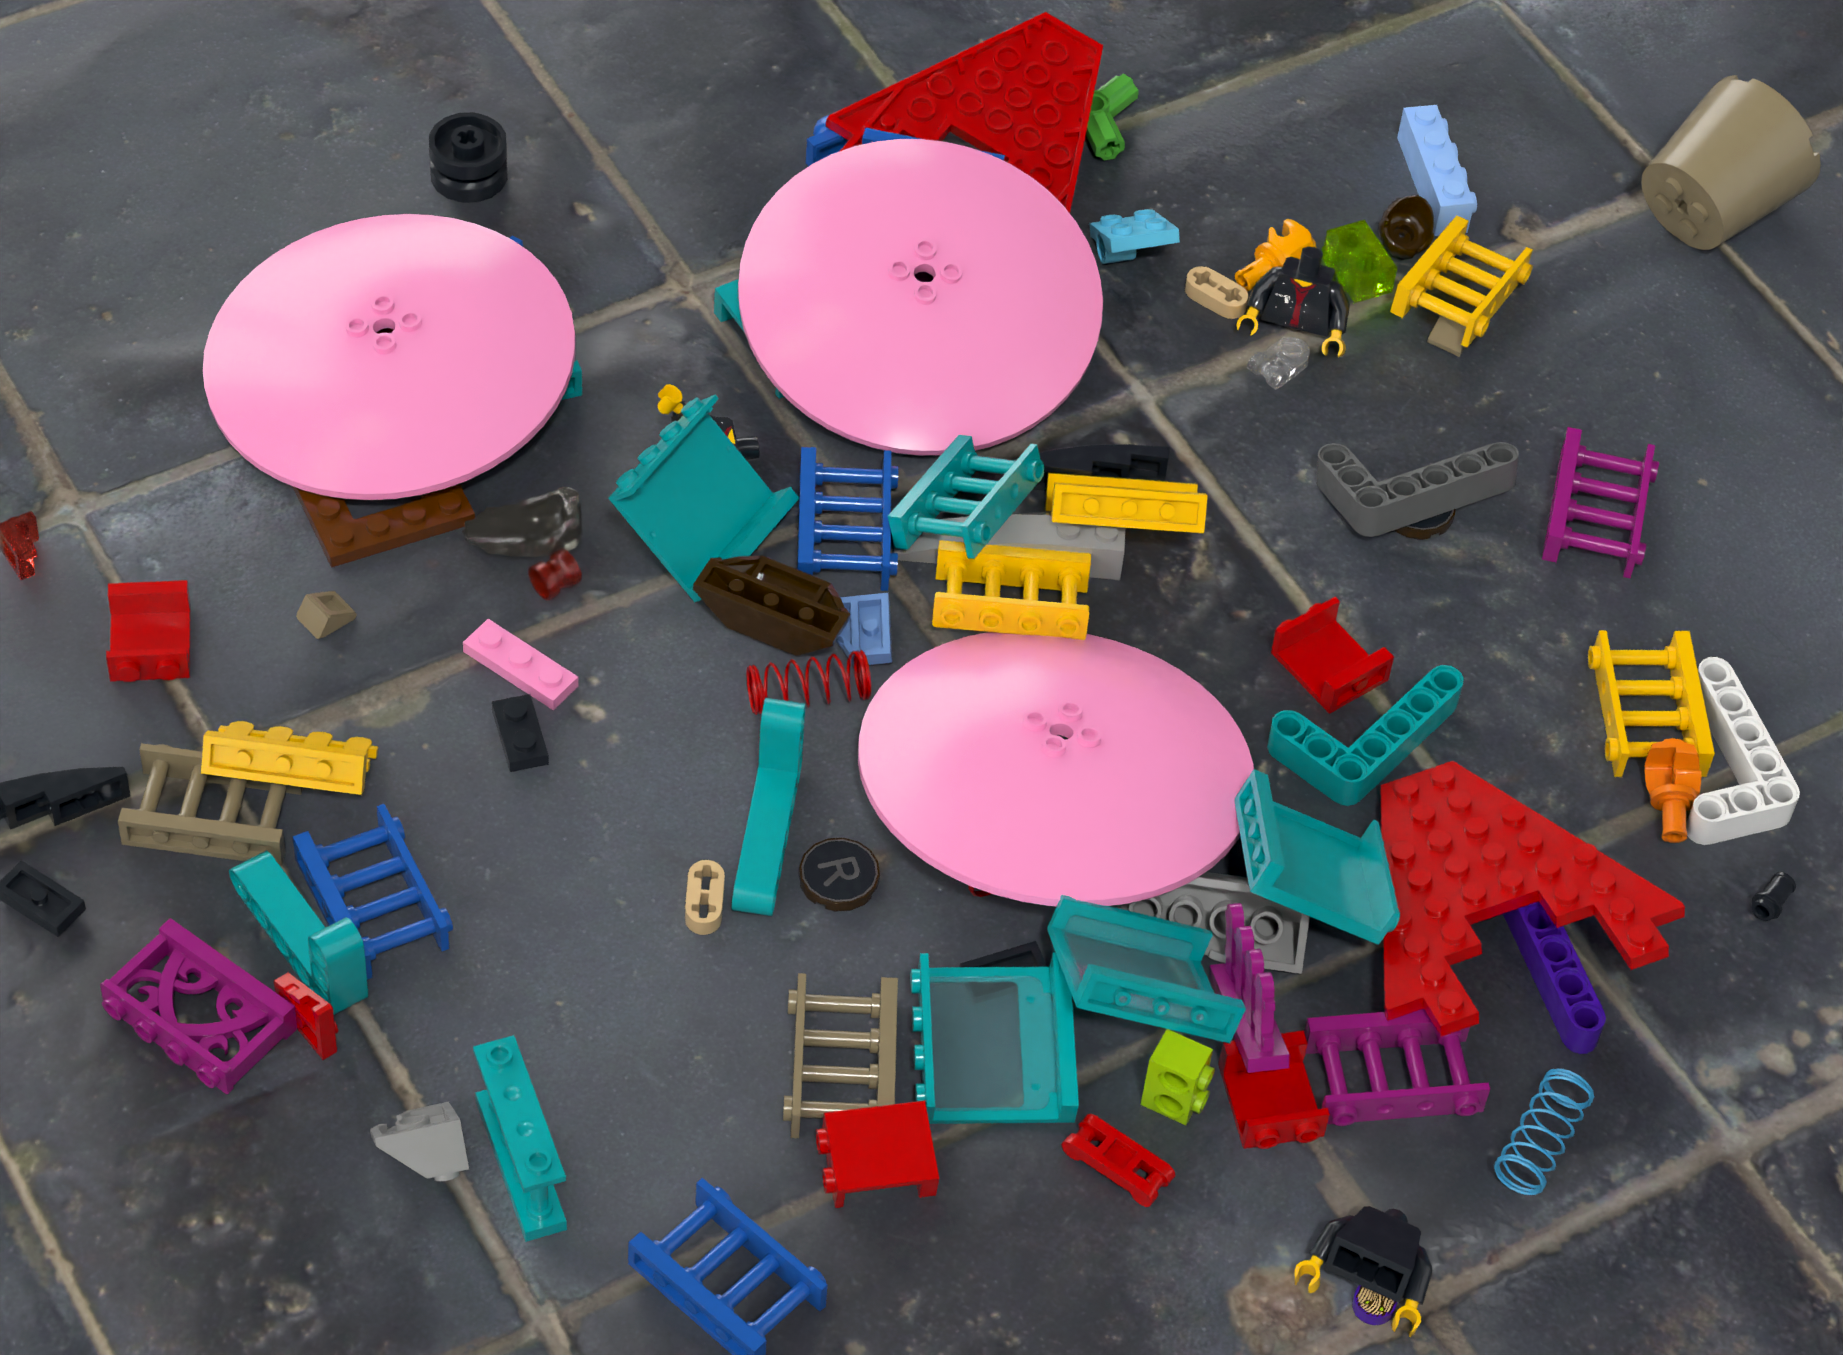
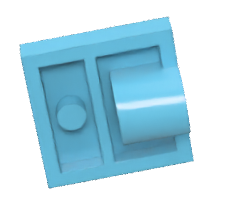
M1138 210L1134 212V216L1122 218L1120 215L1102 216L1099 222L1089 223L1090 237L1096 241L1098 256L1102 264L1133 260L1136 258V249L1180 242L1179 228L1166 220V218L1155 213V210Z

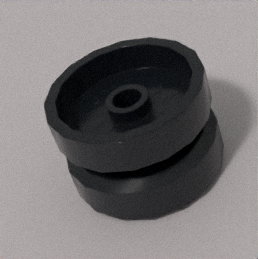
M470 112L447 116L434 125L429 134L431 183L437 192L450 200L472 203L490 199L503 189L508 180L506 132L500 123L489 116Z

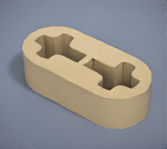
M1195 267L1188 272L1185 292L1189 298L1228 319H1235L1244 315L1248 302V292L1244 287L1207 267Z
M698 861L690 867L688 872L685 922L689 930L700 935L715 932L720 927L722 921L725 875L721 865L715 861ZM703 877H711L709 890H702ZM700 904L708 905L707 918H699Z

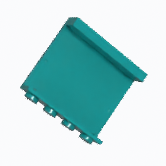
M716 394L703 400L696 397L689 401L681 409L683 416L678 421L667 425L660 432L659 436L662 439L657 445L654 444L648 447L637 458L640 462L635 469L628 470L616 481L618 488L608 498L694 602L702 599L693 590V584L710 558L721 557L724 560L738 556H750L799 499L791 487L773 493L708 414L713 410L712 406L719 399Z

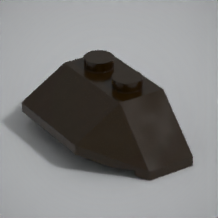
M763 555L738 556L724 560L721 557L710 558L693 584V590L727 628L795 656L833 646L850 619V613L844 607L832 583Z

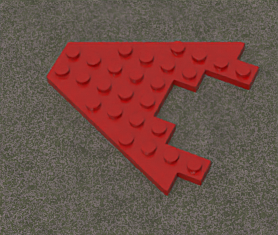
M1044 12L830 114L826 119V127L849 140L840 151L862 145L865 128L934 141H943L951 132L981 151L1005 155V162L1020 169L1044 186L1070 213L1103 45L1049 13Z
M1450 761L1380 785L1381 834L1392 883L1395 888L1398 910L1400 911L1397 926L1392 932H1387L1384 936L1385 1017L1388 1021L1424 1009L1441 1037L1479 1024V1012L1450 965L1482 954V943L1470 925L1538 901L1556 928L1594 915L1631 970L1669 957V945L1656 927L1685 917V906L1680 900L1603 854L1594 845L1577 838L1456 762Z

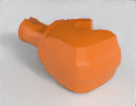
M1675 738L1664 739L1661 742L1652 744L1645 761V782L1650 794L1651 806L1662 811V839L1670 843H1679L1687 839L1686 811L1691 810L1694 800L1699 796L1701 787L1699 754L1695 746Z

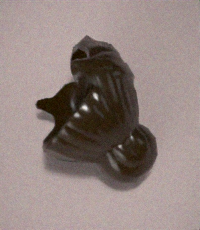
M1419 195L1403 196L1392 201L1387 210L1384 211L1378 225L1382 245L1393 257H1400L1401 259L1413 258L1417 252L1427 249L1434 238V215L1432 208L1427 200Z

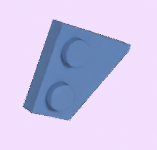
M879 593L840 597L844 607L850 613L848 623L836 640L845 655L849 657L852 651L862 650L866 654L869 665L892 663L889 594ZM853 654L852 659H851V663L853 664V666H854V654Z

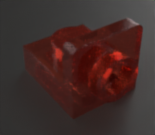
M32 511L0 523V550L20 580L35 575L33 558L37 557V551L33 543L39 540L36 516Z

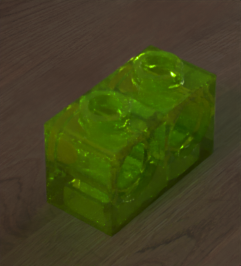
M1365 219L1327 230L1324 246L1321 249L1323 252L1322 259L1326 266L1336 271L1338 282L1342 285L1344 291H1347L1354 303L1392 293L1397 266Z

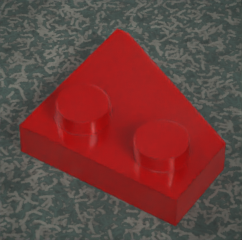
M288 972L274 980L275 992L295 1006L298 1031L321 1059L325 1060L337 1052L336 1034L338 1033V1027L334 1021L333 1007L330 1003Z

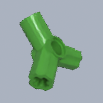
M1124 73L1121 76H1115L1100 89L1094 90L1086 137L1095 155L1101 157L1104 161L1115 159L1125 148V142L1113 117L1138 98L1139 92L1133 83V79Z

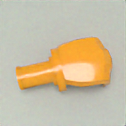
M1286 219L1283 222L1282 229L1284 237H1280L1276 234L1275 229L1270 227L1267 242L1262 243L1255 249V261L1235 273L1237 284L1249 292L1253 289L1257 280L1272 267H1283L1287 257L1300 259L1303 248H1316V242L1308 229L1294 220Z

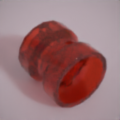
M560 549L551 554L549 561L546 563L538 562L528 569L532 586L545 600H551L558 596L561 588H571L582 580V573L577 561L565 549Z

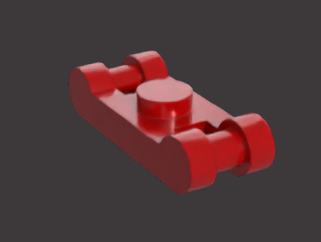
M1087 1114L1079 1123V1131L1076 1134H1069L1061 1144L1063 1151L1070 1158L1077 1161L1082 1160L1131 1193L1133 1199L1144 1207H1150L1159 1196L1158 1190L1161 1187H1167L1176 1176L1174 1169L1167 1162L1094 1114ZM1092 1140H1093V1141L1099 1140V1141L1102 1142V1143H1101V1144L1098 1146V1148H1097L1096 1146H1094V1145L1091 1144L1090 1142H1091ZM1140 1168L1148 1173L1146 1179L1136 1174Z

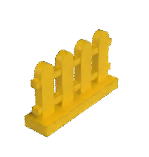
M235 721L230 723L229 726L221 725L218 732L207 730L204 734L201 774L361 795L365 788L366 772L370 769V759L368 758H377L378 746H372V741L364 737H352L347 742L332 740L333 736L326 732H312L305 737L293 735V730L288 727H272L267 732L254 730L252 723Z

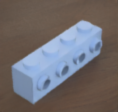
M1437 105L1403 108L1397 139L1418 195L1426 199L1432 208L1434 236H1439L1456 215L1469 221L1466 233H1468L1472 213H1475L1477 210V199L1475 193L1469 190L1466 169L1459 164L1457 146L1454 142L1451 143L1449 138L1447 120L1441 117Z

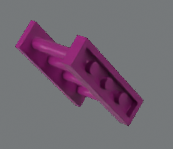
M1567 427L1559 458L1542 560L1556 563L1560 548L1568 549V546L1626 558L1623 577L1630 579L1635 564L1642 565L1646 550V543L1640 542L1649 482L1655 483L1659 467V461L1653 460L1655 445H1647L1643 461L1641 462L1586 450V446L1580 445L1582 430ZM1582 464L1636 475L1639 476L1637 488L1581 477L1582 473L1575 472V468H1581ZM1580 491L1635 503L1633 516L1576 504L1577 500L1570 499L1571 494L1577 495V492ZM1574 518L1630 530L1629 542L1624 543L1573 532L1572 527L1566 526V521L1572 522Z
M1424 1009L1389 1021L1385 1017V1012L1307 1018L1304 1034L1308 1045L1305 1054L1319 1053L1323 1055L1331 1095L1324 1096L1322 1108L1328 1107L1330 1113L1328 1124L1347 1126L1354 1122L1449 1114L1470 1116L1477 1112H1483L1490 1092L1489 1082L1470 1084L1460 1042H1466L1470 1027L1441 1037ZM1420 1045H1444L1453 1085L1430 1087ZM1400 1047L1404 1049L1413 1089L1389 1090L1379 1048ZM1354 1050L1363 1052L1372 1092L1348 1094L1339 1052Z

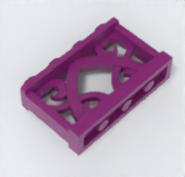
M171 918L159 928V934L114 976L110 979H105L100 984L103 998L102 1006L112 1018L118 1021L121 1019L126 1021L145 1042H155L165 1050L167 1056L174 1063L180 1066L185 1064L196 1072L197 1077L203 1084L209 1088L217 1087L225 1094H229L234 1089V1085L282 1038L287 1040L297 1030L296 1012L293 1004ZM166 955L169 956L162 973L151 970ZM190 973L200 978L196 983H186L188 982L187 975ZM140 981L158 983L159 988L148 985L138 989L139 994L142 993L149 996L144 1002H139L127 993L128 990ZM214 988L219 992L216 1008L220 1022L207 1024L177 1022L173 1005L175 991L183 994H200ZM233 1002L241 1009L232 1010L235 1018L231 1019L225 1008ZM264 1024L265 1027L248 1042L244 1033ZM232 1037L235 1038L240 1046L239 1052L229 1061H221L210 1053V1050L219 1047L224 1050L226 1056L228 1052L227 1039Z

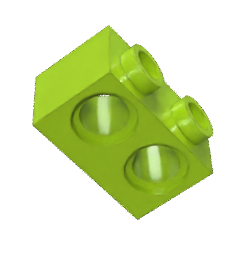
M1166 1029L1149 1059L1141 1105L1186 1126L1193 1112L1200 1114L1209 1098L1210 1091L1207 1088L1215 1072V1068L1210 1066L1213 1049L1170 1029Z

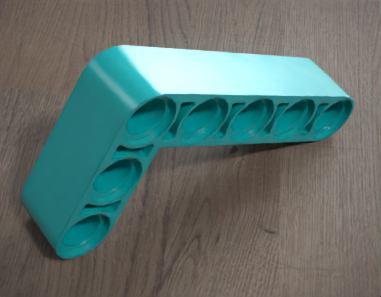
M1440 665L1433 668L1349 748L1300 713L1292 710L1280 711L1272 719L1267 743L1268 752L1273 758L1334 802L1346 806L1355 805L1456 710L1464 678L1458 669L1449 665Z
M765 698L760 725L759 764L733 890L732 910L773 916L801 774L806 703Z
M267 850L229 869L232 884L243 902L301 981L330 1003L333 1007L334 1015L368 997L364 944L356 926L349 918L345 917L325 927Z

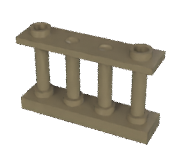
M141 743L139 750L143 774H149L140 808L137 810L121 808L118 825L122 845L247 861L267 850L280 866L283 865L286 854L283 829H276L285 793L302 795L303 787L201 774L202 751L173 748L164 744L151 745ZM166 777L189 780L178 815L156 812ZM206 782L229 785L219 820L195 818ZM245 788L269 791L260 825L258 826L236 823Z
M798 973L797 990L789 989L788 1014L796 1015L792 1096L784 1095L783 1121H791V1138H799L800 1118L823 1119L825 1112L895 1104L898 978L881 977L880 994L872 993V997L806 994V974ZM805 1011L871 1014V1018L879 1019L878 1028H871V1032L804 1029ZM803 1046L870 1049V1053L878 1054L877 1064H870L869 1068L803 1065ZM802 1082L869 1085V1089H877L876 1100L869 1099L868 1104L801 1101Z

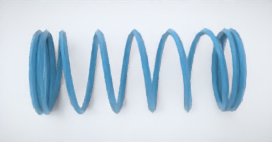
M1551 1069L1546 1072L1543 1081L1539 1085V1093L1531 1098L1530 1110L1522 1114L1520 1126L1513 1130L1511 1134V1143L1503 1147L1501 1156L1495 1161L1494 1170L1497 1177L1504 1185L1517 1193L1537 1195L1543 1192L1547 1181L1542 1171L1550 1172L1555 1170L1556 1163L1551 1155L1563 1154L1566 1149L1560 1138L1567 1139L1574 1136L1575 1131L1570 1122L1583 1120L1584 1114L1582 1109L1589 1107L1593 1102L1594 1093L1591 1086L1580 1075L1570 1070ZM1564 1079L1573 1082L1588 1093L1589 1099L1585 1103H1576L1569 1097L1554 1092L1548 1081ZM1549 1095L1557 1103L1565 1107L1578 1109L1580 1112L1579 1118L1570 1119L1560 1115L1546 1103L1543 1096ZM1540 1097L1548 1109H1533L1535 1100ZM1534 1112H1546L1562 1119L1570 1127V1134L1560 1135L1552 1132L1536 1118ZM1531 1113L1539 1126H1524L1525 1117ZM1525 1129H1538L1550 1134L1561 1144V1150L1552 1152L1542 1148L1528 1136ZM1522 1130L1530 1143L1515 1142L1516 1133ZM1515 1145H1525L1541 1151L1551 1160L1552 1166L1548 1169L1536 1166L1533 1162L1524 1158L1518 1152ZM1512 1146L1517 1155L1505 1154L1507 1149ZM1506 1161L1518 1162L1528 1167L1539 1178L1540 1185H1532L1517 1177L1509 1169ZM1501 1162L1503 1163V1165L1505 1166L1507 1172H1508L1515 1180H1517L1518 1182H1520L1521 1184H1523V1185H1525V1186H1528V1187H1530V1188H1536V1189H1529V1188L1521 1187V1186H1519V1185L1513 1183V1182H1512L1511 1180H1509V1179L1503 1174V1172L1501 1171L1500 1166H1499L1500 1163H1501Z

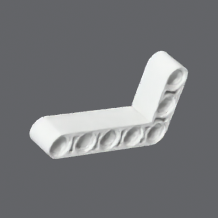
M1718 657L1703 659L1699 664L1698 674L1709 728L1739 783L1737 786L1703 793L1697 796L1693 802L1686 822L1687 836L1695 843L1710 845L1787 825L1799 799L1800 791L1731 665Z

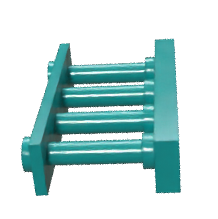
M958 435L888 515L895 548L908 550L923 532L961 537L964 539L967 557L975 559L1044 476V464L1040 460L1038 445L1030 444L1015 461L978 456L974 449L972 436ZM976 471L1004 474L999 481L971 477ZM958 491L986 495L982 501L953 498ZM940 512L969 515L964 522L935 519Z
M515 1036L473 1046V1052L486 1086V1090L475 1092L476 1104L525 1242L567 1230V1220L554 1184L566 1181V1175Z

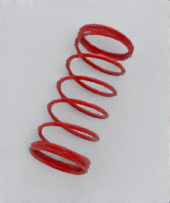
M857 650L850 653L846 672L839 657L832 653L826 665V678L819 661L811 656L806 665L805 680L797 662L790 659L785 669L784 683L777 666L770 662L765 669L764 688L757 667L754 664L752 666L749 665L747 667V688L753 713L761 715L764 700L768 698L767 683L770 666L774 668L777 674L784 700L789 701L788 675L791 663L797 669L804 691L806 706L809 708V669L812 660H814L819 669L827 704L830 705L829 673L833 657L837 660L841 669L847 699L851 702L850 665L853 654L858 693L863 700L869 699L871 696V677L865 652Z

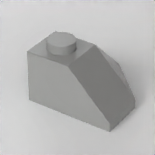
M449 1102L407 1110L396 1116L395 1126L387 1129V1124H379L370 1129L371 1137L376 1147L427 1179L434 1177V1181H448L459 1177V1171L469 1169L461 1121Z

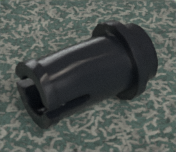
M1784 872L1774 874L1765 889L1753 896L1751 906L1753 914L1763 921L1778 918L1782 913V905L1796 889L1794 879Z

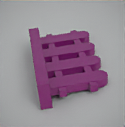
M1227 904L1225 912L1226 963L1210 965L1209 979L1216 994L1240 999L1245 1005L1246 1010L1233 1038L1247 1072L1289 1068V1052L1274 1019L1275 990L1273 976L1271 972L1264 973L1263 954L1261 949H1254L1252 927L1250 925L1244 926L1242 904Z

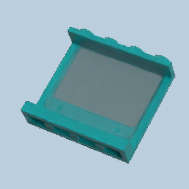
M1061 895L1047 931L1077 1008L1231 1043L1246 1008L1242 1000L1215 994L1201 964V960L1213 936L1211 930L1111 906L1079 901L1070 896Z
M1056 952L1052 954L1050 967L929 968L928 953H920L918 969H911L910 973L911 994H918L919 1007H912L913 1032H920V1045H914V1070H922V1083H916L915 1102H926L929 1124L1075 1123L1079 1099L1072 994Z

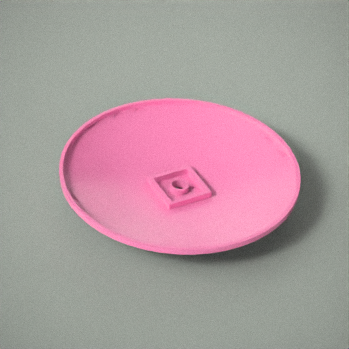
M895 139L871 142L842 150L813 163L790 179L765 205L753 224L740 262L738 299L743 329L754 356L773 385L796 408L826 429L851 441L894 453L920 456L941 455L958 435L972 436L976 451L1015 438L1033 428L1050 416L1080 383L1096 349L1102 323L1103 296L1097 263L1086 237L1064 205L1044 186L1010 163L970 147L943 141ZM918 272H927L934 279L931 282H920L914 275Z
M420 214L382 215L357 219L314 232L276 252L248 274L226 299L209 332L203 361L204 388L212 415L228 442L247 461L264 473L298 489L324 496L358 500L398 499L446 489L470 480L503 462L527 444L546 424L566 392L575 361L576 336L572 312L559 283L540 260L512 239L494 230L455 218ZM384 328L393 329L391 333L377 334L379 330Z
M986 632L950 641L926 651L892 674L879 688L862 720L858 741V766L866 795L879 818L904 846L934 868L969 886L1001 897L1046 906H1057L1061 895L1103 906L1128 904L1173 891L1195 880L1227 855L1239 839L1240 831L1234 799L1254 770L1249 747L1240 728L1222 704L1200 683L1180 669L1154 655L1111 639L1090 634L1086 635L1085 640L1041 635ZM1057 735L1065 736V737H1067L1068 739H1065V740H1064L1062 737L1057 736Z

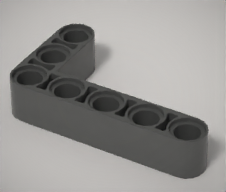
M1506 442L1492 443L1377 482L1346 446L1331 443L1322 446L1318 450L1316 484L1357 533L1373 537L1513 489L1517 479L1519 451L1514 445Z

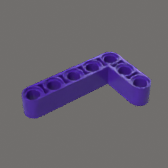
M1539 901L1503 913L1562 1042L1569 1050L1575 1053L1587 1054L1597 1047L1606 1016L1564 926L1556 928Z

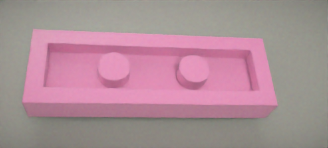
M487 619L463 641L464 653L552 710L559 706L578 687V676L490 619Z

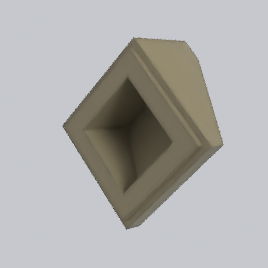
M1440 315L1427 342L1460 357L1466 348L1461 345L1466 327Z
M335 591L306 594L296 617L315 638L321 639L353 621L357 614Z

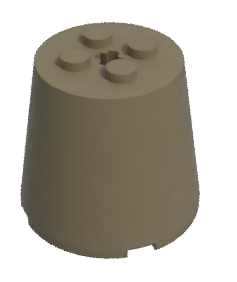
M1737 75L1727 76L1710 89L1646 167L1642 174V190L1650 210L1667 231L1693 248L1710 250L1809 189L1816 182L1820 173V154L1813 152L1809 141L1813 134L1807 123L1794 106L1780 93L1753 78L1746 82L1738 80Z

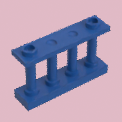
M801 447L797 570L812 576L813 572L820 573L821 569L881 571V591H888L890 575L897 576L898 553H890L891 529L888 515L891 513V489L898 488V466H891V451L884 450L882 469L823 467V463H816L815 447ZM823 482L882 484V498L823 496V492L815 491V485L822 486ZM822 511L882 513L881 527L822 524L821 520H815V514H822ZM821 540L881 542V556L821 554V550L814 549V543H821Z
M385 804L377 806V828L325 847L322 844L315 845L308 831L293 836L295 861L328 926L347 917L358 930L360 923L417 903L424 917L423 920L372 939L368 936L362 938L367 980L373 978L371 961L376 959V954L433 934L441 951L449 949L448 932L453 930V924L445 907L439 909L403 840L405 839V833L397 816L392 818ZM383 842L386 843L393 857L338 877L337 874L331 876L327 869L331 861ZM400 872L408 886L405 890L356 908L353 905L346 907L342 899L345 897V892Z
M701 1178L696 1183V1206L698 1208L660 1241H652L642 1232L638 1233L628 1242V1264L732 1355H766L767 1340L765 1335L805 1299L818 1311L826 1307L828 1285L823 1275L812 1266L806 1267L732 1203L730 1196L718 1186L713 1187L705 1179ZM710 1219L714 1220L729 1233L691 1268L681 1267L671 1257V1254ZM743 1245L760 1261L723 1295H714L703 1286L702 1281ZM773 1272L792 1287L754 1322L748 1321L746 1323L734 1313L733 1308Z

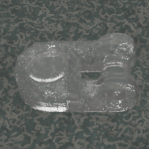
M1284 337L1265 351L1255 353L1250 358L1247 369L1255 375L1261 374L1266 378L1268 385L1275 390L1279 389L1307 367L1310 355L1309 346L1299 338Z

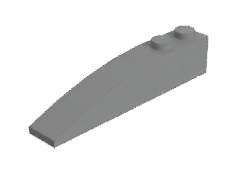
M1052 511L1011 514L988 543V545L1091 554L1090 578L1120 580L1125 551L1126 528L1052 522ZM969 516L942 520L964 522ZM923 532L908 550L894 548V553H898V560L937 564L939 540L964 542V539Z
M1205 872L1195 880L1173 891L1141 901L1111 906L1211 930L1213 936L1205 951V955L1216 961L1226 963L1225 912L1227 904L1241 903L1244 911V926L1250 925L1252 927L1254 949H1261L1264 958V969L1302 974L1310 916L1250 892L1248 877Z

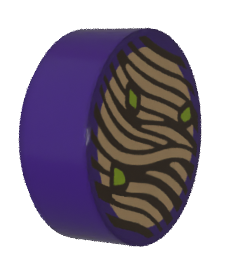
M1361 1285L1357 1287L1352 1301L1355 1315L1361 1321L1370 1325L1387 1323L1393 1317L1397 1306L1396 1301Z

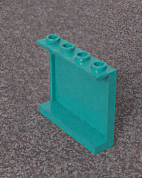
M1254 769L1234 799L1250 892L1379 945L1387 932H1392L1395 929L1400 918L1395 888L1391 879L1379 822L1373 820L1360 838L1283 806L1272 799L1268 775Z

